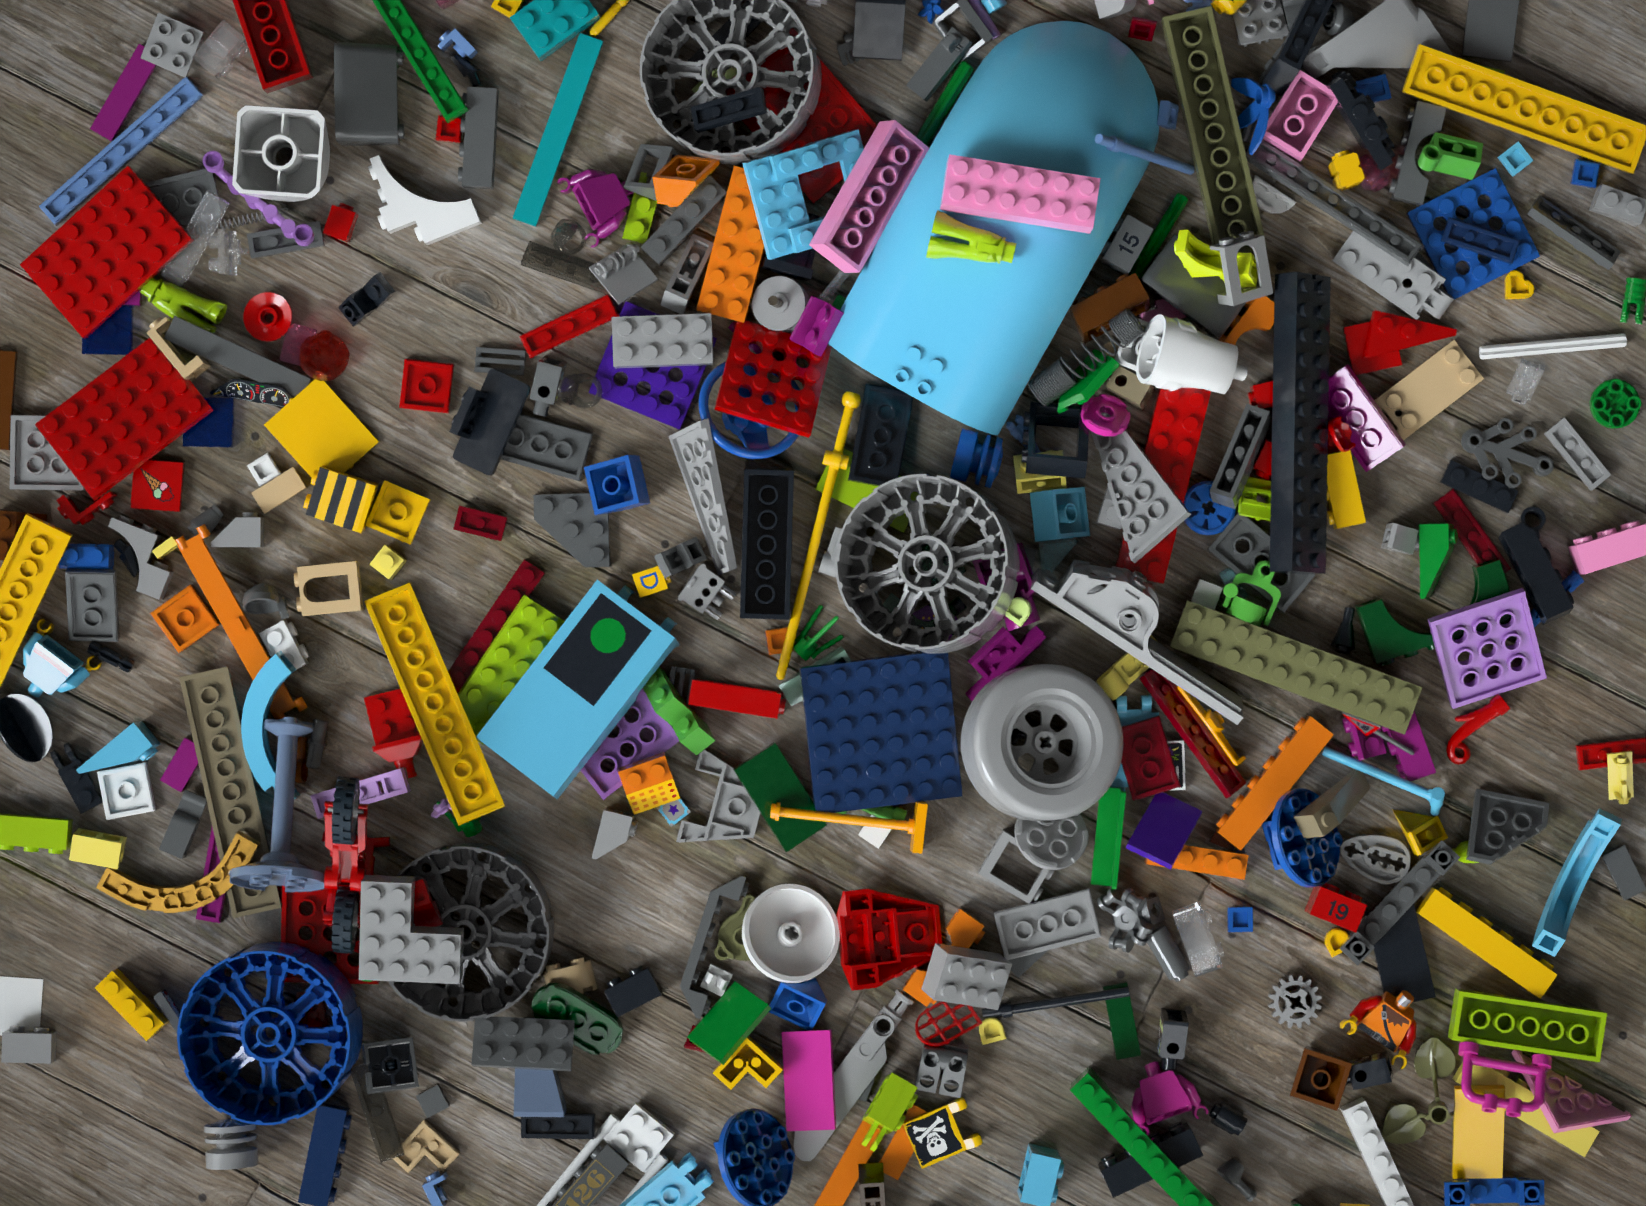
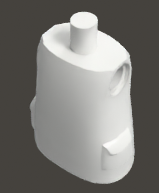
M1161 314L1153 317L1148 323L1141 340L1136 364L1137 378L1143 384L1154 385L1156 388L1170 391L1181 388H1198L1225 394L1228 391L1233 379L1244 381L1248 370L1247 367L1237 364L1238 347L1236 345L1221 342L1197 331L1191 322L1178 318L1172 319Z

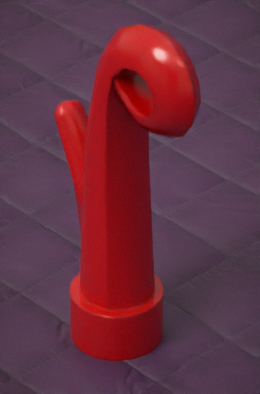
M1499 694L1489 700V703L1471 713L1455 717L1457 722H1466L1453 734L1447 744V756L1454 764H1464L1467 762L1471 755L1470 749L1462 741L1499 715L1503 716L1510 710V707ZM1455 748L1463 749L1464 753L1461 757L1455 755Z

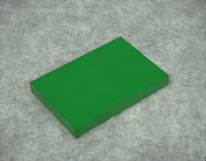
M734 981L687 1038L724 1065L767 1015L771 1007Z

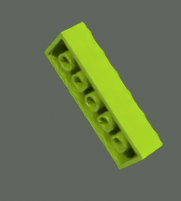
M1455 988L1448 1038L1454 1041L1474 1042L1487 1046L1600 1062L1607 1013L1596 1009Z

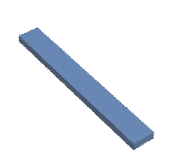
M188 77L182 79L39 205L40 209L57 226L204 95Z

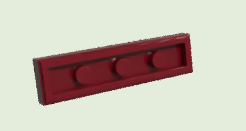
M1451 489L1433 502V505L1446 523L1454 524L1459 541L1476 564L1496 558L1500 560L1504 574L1511 569L1454 489Z

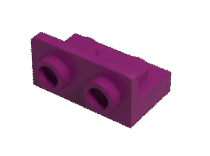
M811 296L790 336V340L821 357L844 312L815 296Z
M1347 718L1342 719L1345 733H1350L1352 742L1348 743L1352 757L1356 756L1357 760L1362 761L1366 758L1386 754L1382 737L1375 733H1371L1366 737Z

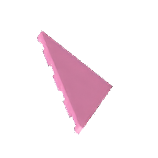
M1513 1050L1511 1052L1515 1062L1531 1065L1532 1059L1524 1055L1522 1051ZM1551 1069L1546 1070L1545 1095L1540 1108L1554 1133L1626 1121L1632 1116L1630 1112L1626 1110L1623 1112L1612 1106L1613 1102L1595 1093L1593 1095L1581 1088L1582 1085L1566 1075L1562 1077ZM1522 1073L1534 1095L1536 1075Z

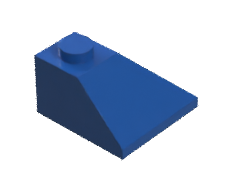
M815 977L800 983L780 982L769 1004L771 1007L769 1012L810 1031L814 1028L827 1003V999Z

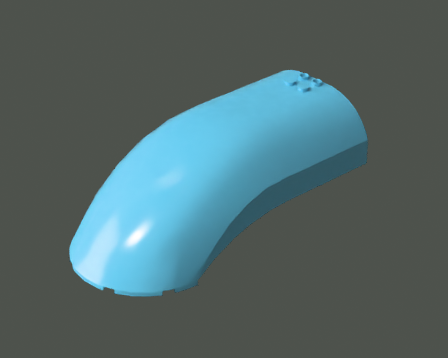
M1073 21L1039 23L1023 28L998 43L974 72L913 176L840 310L844 314L829 344L863 369L937 411L970 427L998 436L1150 161L1121 151L1117 153L1110 151L1106 146L1097 144L1095 136L1097 134L1108 137L1116 136L1128 144L1152 152L1155 150L1159 134V126L1157 125L1159 104L1154 85L1145 66L1135 53L1112 34L1092 25ZM949 154L1101 178L1093 230L1088 234L940 210ZM937 210L948 214L964 224L993 232L1001 236L1002 239L1005 237L1006 241L1017 243L1012 263L1001 261L1000 264L986 263L961 258H926L931 236L957 243H970L963 239L932 233Z

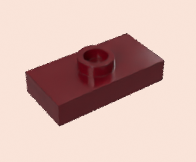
M459 506L453 530L502 541L508 518Z

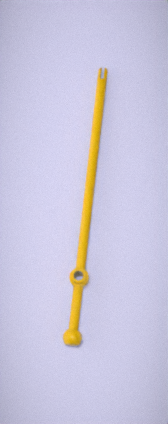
M846 391L843 394L842 404L845 407L834 450H826L822 464L828 465L829 469L778 664L776 677L779 680L785 678L838 470L847 469L850 456L843 454L853 411L861 403V397L857 393Z

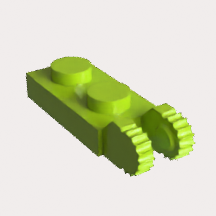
M641 172L639 183H646L647 173ZM634 193L623 239L641 244L648 240L657 207L656 200Z

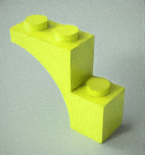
M1179 230L1178 239L1174 243V251L1191 277L1219 276L1224 281L1220 251L1210 250V245L1198 240L1189 230ZM1238 252L1237 265L1241 288L1256 287L1258 273L1254 255L1252 253Z

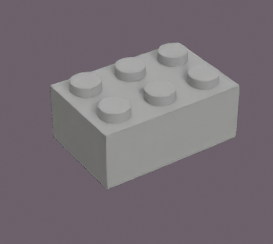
M935 943L921 989L936 1001L998 1010L1012 963L1000 953Z

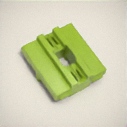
M1252 477L1248 478L1238 502V513L1240 516L1255 518L1256 521L1260 519L1271 521V481ZM1257 496H1263L1262 498H1265V503L1257 502Z

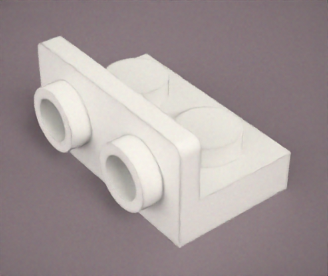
M281 620L276 625L259 633L271 658L277 652L282 651L296 670L309 664L306 659L310 657L304 644L299 645L295 637L298 635V632L292 622L288 623L287 620Z

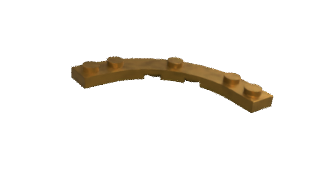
M238 831L218 866L203 878L186 885L171 887L151 885L134 879L118 869L107 867L96 888L118 901L140 910L163 911L164 913H179L193 910L216 900L234 885L229 882L230 875L228 871L250 864L260 842Z

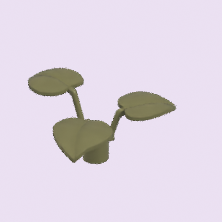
M1431 1037L1423 1042L1414 1057V1068L1418 1076L1423 1079L1432 1077L1435 1101L1429 1104L1427 1114H1417L1416 1109L1409 1104L1401 1103L1390 1108L1385 1116L1381 1134L1384 1141L1396 1144L1414 1142L1420 1139L1426 1131L1425 1123L1420 1118L1431 1120L1437 1125L1444 1124L1448 1119L1452 1118L1453 1111L1449 1112L1446 1103L1440 1100L1437 1077H1448L1455 1069L1456 1060L1452 1050L1437 1037Z

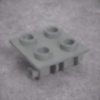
M1247 0L1233 14L1239 46L1247 47V45L1254 44L1255 42L1261 44V41L1267 43L1269 40L1278 38L1282 40L1289 33L1280 0Z
M158 12L141 59L186 78L196 51L203 44L204 38L202 36L204 32Z
M627 243L589 267L590 271L618 305L658 280L637 254L640 249L636 243Z

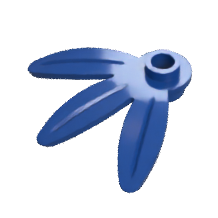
M1234 78L1231 80V86L1235 90L1248 97L1255 98V101L1237 118L1240 129L1251 125L1258 119L1248 149L1249 154L1253 155L1265 135L1269 108L1275 102V91L1270 84H1263L1261 86L1250 78Z

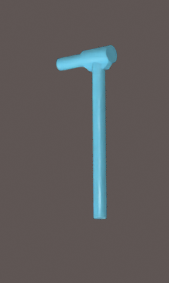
M1329 747L1324 748L1322 756L1427 799L1430 802L1431 815H1439L1445 796L1442 788L1427 789Z

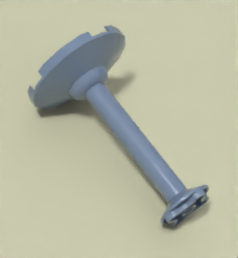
M294 717L264 720V729L278 736L271 849L269 853L264 854L260 858L259 862L236 867L228 871L230 875L229 882L239 887L265 891V887L269 885L285 886V892L325 889V874L299 864L298 858L290 853L298 738L314 731V723L299 721Z

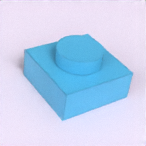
M1519 141L1497 157L1512 177L1533 162V159Z

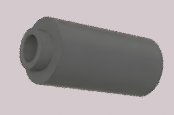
M1163 925L1147 935V944L1168 979H1175L1178 982L1189 975L1187 971L1190 969V966L1167 927Z

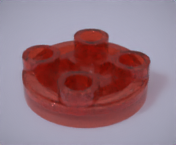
M322 330L309 336L303 342L299 352V363L303 371L311 378L319 381H330L344 373L348 365L350 353L346 344L339 337L333 335L328 330Z

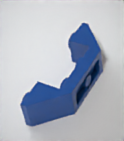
M1502 1177L1445 1181L1444 1206H1470V1204L1517 1203L1520 1206L1545 1205L1544 1180L1524 1177Z

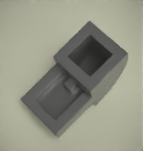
M697 537L654 556L664 578L673 576L707 559Z

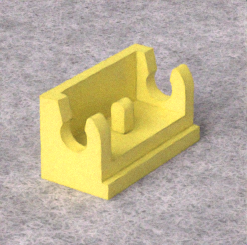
M78 828L72 837L69 860L118 869L120 862L123 860L127 837Z

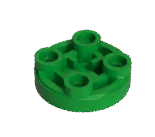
M1612 379L1599 384L1594 389L1590 397L1589 406L1596 422L1606 428L1618 429L1631 424L1636 419L1642 403L1638 392L1630 383L1620 379Z

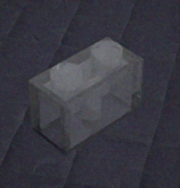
M222 20L192 58L219 80L221 76L226 77L232 70L233 66L231 64L237 57L241 58L247 52V42L242 34L225 20Z

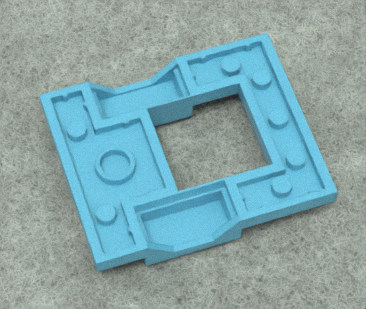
M859 129L811 142L790 151L742 163L767 259L771 260L791 253L812 249L809 244L825 216L809 221L798 175L839 161L844 181H846L864 150Z

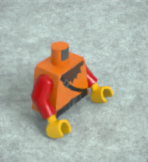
M1403 990L1397 998L1389 992H1385L1381 996L1374 995L1362 999L1350 1013V1019H1344L1340 1022V1028H1344L1347 1023H1350L1351 1029L1347 1034H1354L1358 1027L1394 1053L1398 1050V1055L1391 1058V1065L1399 1057L1403 1060V1064L1400 1069H1403L1407 1064L1405 1056L1410 1053L1416 1039L1417 1023L1413 1019L1415 1011L1409 1007L1414 1001V997L1409 992Z

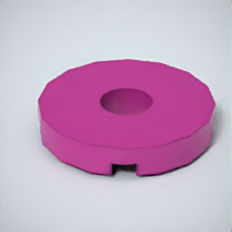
M1100 394L1099 397H1094L1093 395L1083 404L1080 414L1084 425L1095 434L1102 436L1122 434L1127 429L1131 417L1130 411L1128 413L1127 406L1123 401L1107 394ZM1101 413H1107L1111 417H1105Z

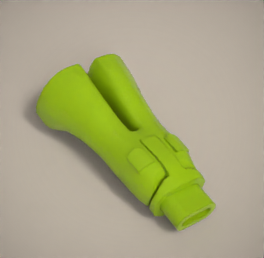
M937 210L932 233L963 239L970 243H957L931 236L926 258H961L986 263L1000 264L1001 261L1012 263L1017 243L1006 241L1005 237L1002 239L1001 236L993 232L964 224L948 214Z
M152 278L140 291L141 294L148 297L150 303L172 319L175 315L212 333H215L217 330L215 326L184 309V306L200 313L215 324L221 323L227 311L226 304L197 296L163 279L156 280Z

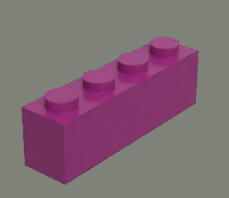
M1415 711L1412 714L1405 735L1381 726L1382 731H1387L1388 736L1415 752L1414 755H1410L1392 743L1387 742L1390 754L1392 756L1396 755L1398 764L1395 765L1399 777L1411 782L1436 773Z

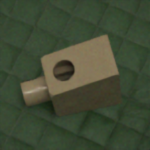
M1121 366L1105 381L1109 392L1142 411L1155 391L1153 385L1141 383L1136 374ZM1122 380L1127 381V383L1122 387L1118 385L1119 382Z

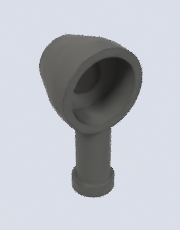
M1232 1158L1216 1170L1225 1181L1239 1190L1248 1202H1251L1257 1196V1192L1241 1180L1244 1167L1237 1160Z

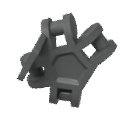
M1131 887L1124 893L1119 889L1110 888L1106 896L1101 895L1097 898L1099 907L1111 913L1115 929L1109 938L1108 946L1110 949L1122 948L1123 952L1129 953L1135 943L1144 946L1148 941L1147 935L1152 933L1154 925L1165 919L1159 896L1147 900L1144 896L1138 897L1135 895V890ZM1153 904L1156 906L1157 916L1151 912ZM1127 932L1126 937L1122 939V933Z

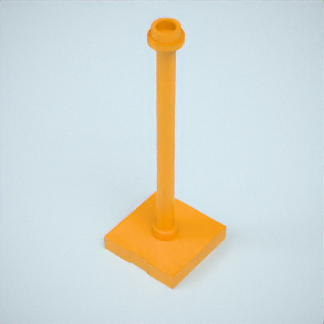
M781 802L771 804L770 818H774L775 821H779V817L904 830L907 831V834H911L910 851L919 854L923 852L928 807L926 802H915L913 819L909 818V821L780 807Z

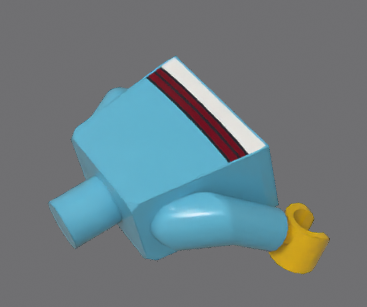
M45 619L38 621V631L32 634L23 648V664L25 666L23 674L24 677L32 682L28 687V692L34 697H40L43 692L52 695L55 691L63 693L77 688L90 676L89 672L91 670L96 671L102 665L101 662L97 667H91L89 664L90 660L95 656H90L87 659V665L82 667L83 661L48 636L54 630L52 623L48 629L42 630Z

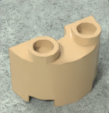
M584 957L570 960L569 966L561 967L560 963L545 966L546 971H543L546 984L563 983L581 994L597 989L591 960L585 961Z

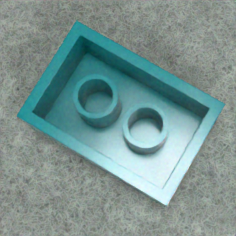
M533 0L511 16L510 19L539 60L543 61L598 21L600 16L589 0Z

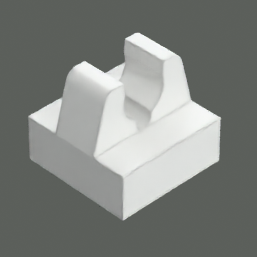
M710 964L700 987L722 997L733 974L714 964Z

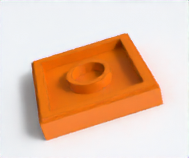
M192 585L187 586L150 613L178 653L183 652L220 625Z

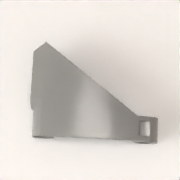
M1384 0L1329 41L1311 48L1303 62V66L1309 75L1316 79L1334 67L1410 68L1419 44L1452 55V52L1421 8L1416 7L1412 0Z

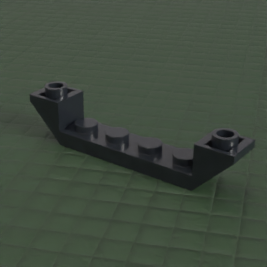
M1304 0L1276 60L1270 63L1260 83L1261 86L1263 84H1270L1275 94L1283 96L1300 71L1333 0Z

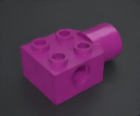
M1018 543L1020 569L1017 572L1016 581L1018 585L1014 598L1023 597L1031 605V614L1023 624L1025 626L1041 619L1032 597L1036 593L1031 589L1033 571L1023 543ZM990 559L972 561L980 584L987 586L989 576L992 575ZM1004 615L1003 619L1008 632L1020 628V626Z

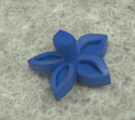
M922 0L925 8L918 13V16H927L928 22L932 24L935 14L940 15L944 12L943 8L939 6L941 0Z

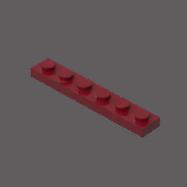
M523 560L448 670L457 693L463 687L523 595L529 597L545 573L527 560Z
M1150 669L1139 678L1224 797L1227 799L1246 784L1245 780L1193 708L1179 692L1177 686L1153 669Z

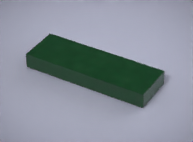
M1123 982L1102 987L1103 990L1128 987V984ZM1130 997L1105 1000L1116 1060L1141 1056Z

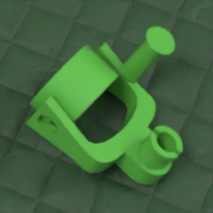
M1263 560L1258 562L1252 575L1246 573L1236 574L1232 583L1225 585L1223 591L1226 597L1222 606L1228 607L1227 614L1258 627L1261 626L1262 621L1263 624L1269 625L1281 597L1279 589L1270 584L1275 572H1270L1269 561ZM1263 566L1269 567V573L1267 575H1263L1261 573V568ZM1239 583H1250L1267 591L1273 599L1269 610L1236 596L1238 594L1237 585Z

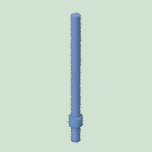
M1102 134L1095 136V142L1106 146L1110 151L1116 153L1121 151L1188 175H1192L1195 171L1193 165L1128 144L1119 137H1108Z

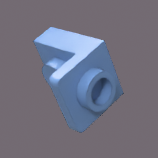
M456 29L453 31L447 30L439 38L440 43L438 47L443 52L455 42L456 44L453 48L462 58L467 55L472 59L478 53Z
M436 1171L425 1177L427 1181L424 1182L422 1187L432 1206H446L445 1200H447V1195L442 1186L438 1187L436 1184L448 1177L447 1172L440 1174L439 1171Z

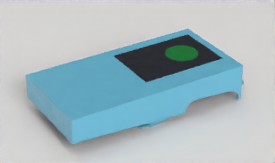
M596 580L476 736L483 744L557 800L633 705L643 686L671 651L680 645L676 638L669 634L677 623L668 617L660 626L627 602L628 598L635 592L626 585L616 594L599 580Z

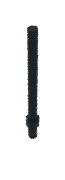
M1129 987L1017 1004L1007 1002L1001 1003L998 1010L982 1009L983 1019L997 1016L1007 1018L1013 1017V1014L1130 997Z

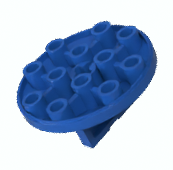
M1298 788L1284 793L1279 798L1274 808L1272 819L1264 821L1262 828L1266 841L1269 844L1275 870L1283 869L1289 878L1300 886L1307 888L1318 887L1327 883L1335 875L1343 839L1337 827L1334 828V833L1330 831L1324 837H1303L1294 816L1317 799L1319 795L1311 790Z
M746 1109L732 1115L725 1123L719 1140L713 1143L718 1156L723 1181L729 1192L741 1204L745 1206H773L787 1194L792 1180L795 1153L791 1149L786 1128L781 1126L771 1114L761 1109ZM782 1140L787 1141L789 1149L783 1150L781 1145Z

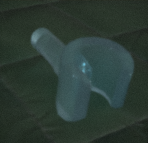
M1226 569L1219 573L1224 585L1232 582L1235 577V573L1231 569ZM1238 584V592L1243 598H1246L1248 593Z

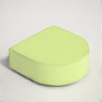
M1023 597L1013 598L1005 616L1022 627L1031 614L1029 601Z

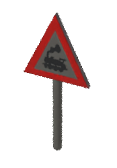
M1342 712L1366 737L1371 733H1375L1410 755H1414L1415 752L1412 749L1379 731L1380 725Z

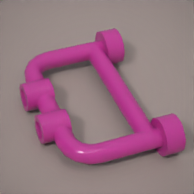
M1467 1041L1459 1043L1458 1054L1463 1056L1461 1087L1464 1096L1470 1102L1482 1105L1481 1110L1486 1113L1497 1112V1107L1506 1109V1115L1510 1117H1520L1521 1111L1533 1112L1541 1107L1545 1095L1546 1070L1551 1069L1552 1065L1551 1056L1534 1054L1532 1055L1530 1065L1478 1056L1479 1044ZM1473 1065L1536 1075L1534 1099L1531 1102H1523L1518 1098L1505 1099L1499 1098L1494 1094L1481 1095L1475 1093L1471 1088Z

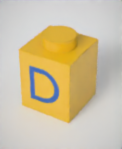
M658 566L632 574L640 598L669 589L668 583L672 582L670 576L664 578Z

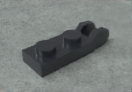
M68 742L63 746L65 753L72 761L71 764L65 766L60 754L56 750L50 752L54 764L59 769L58 773L80 814H83L103 803V800L89 773L79 774L76 769L83 765V762L78 758L73 747Z

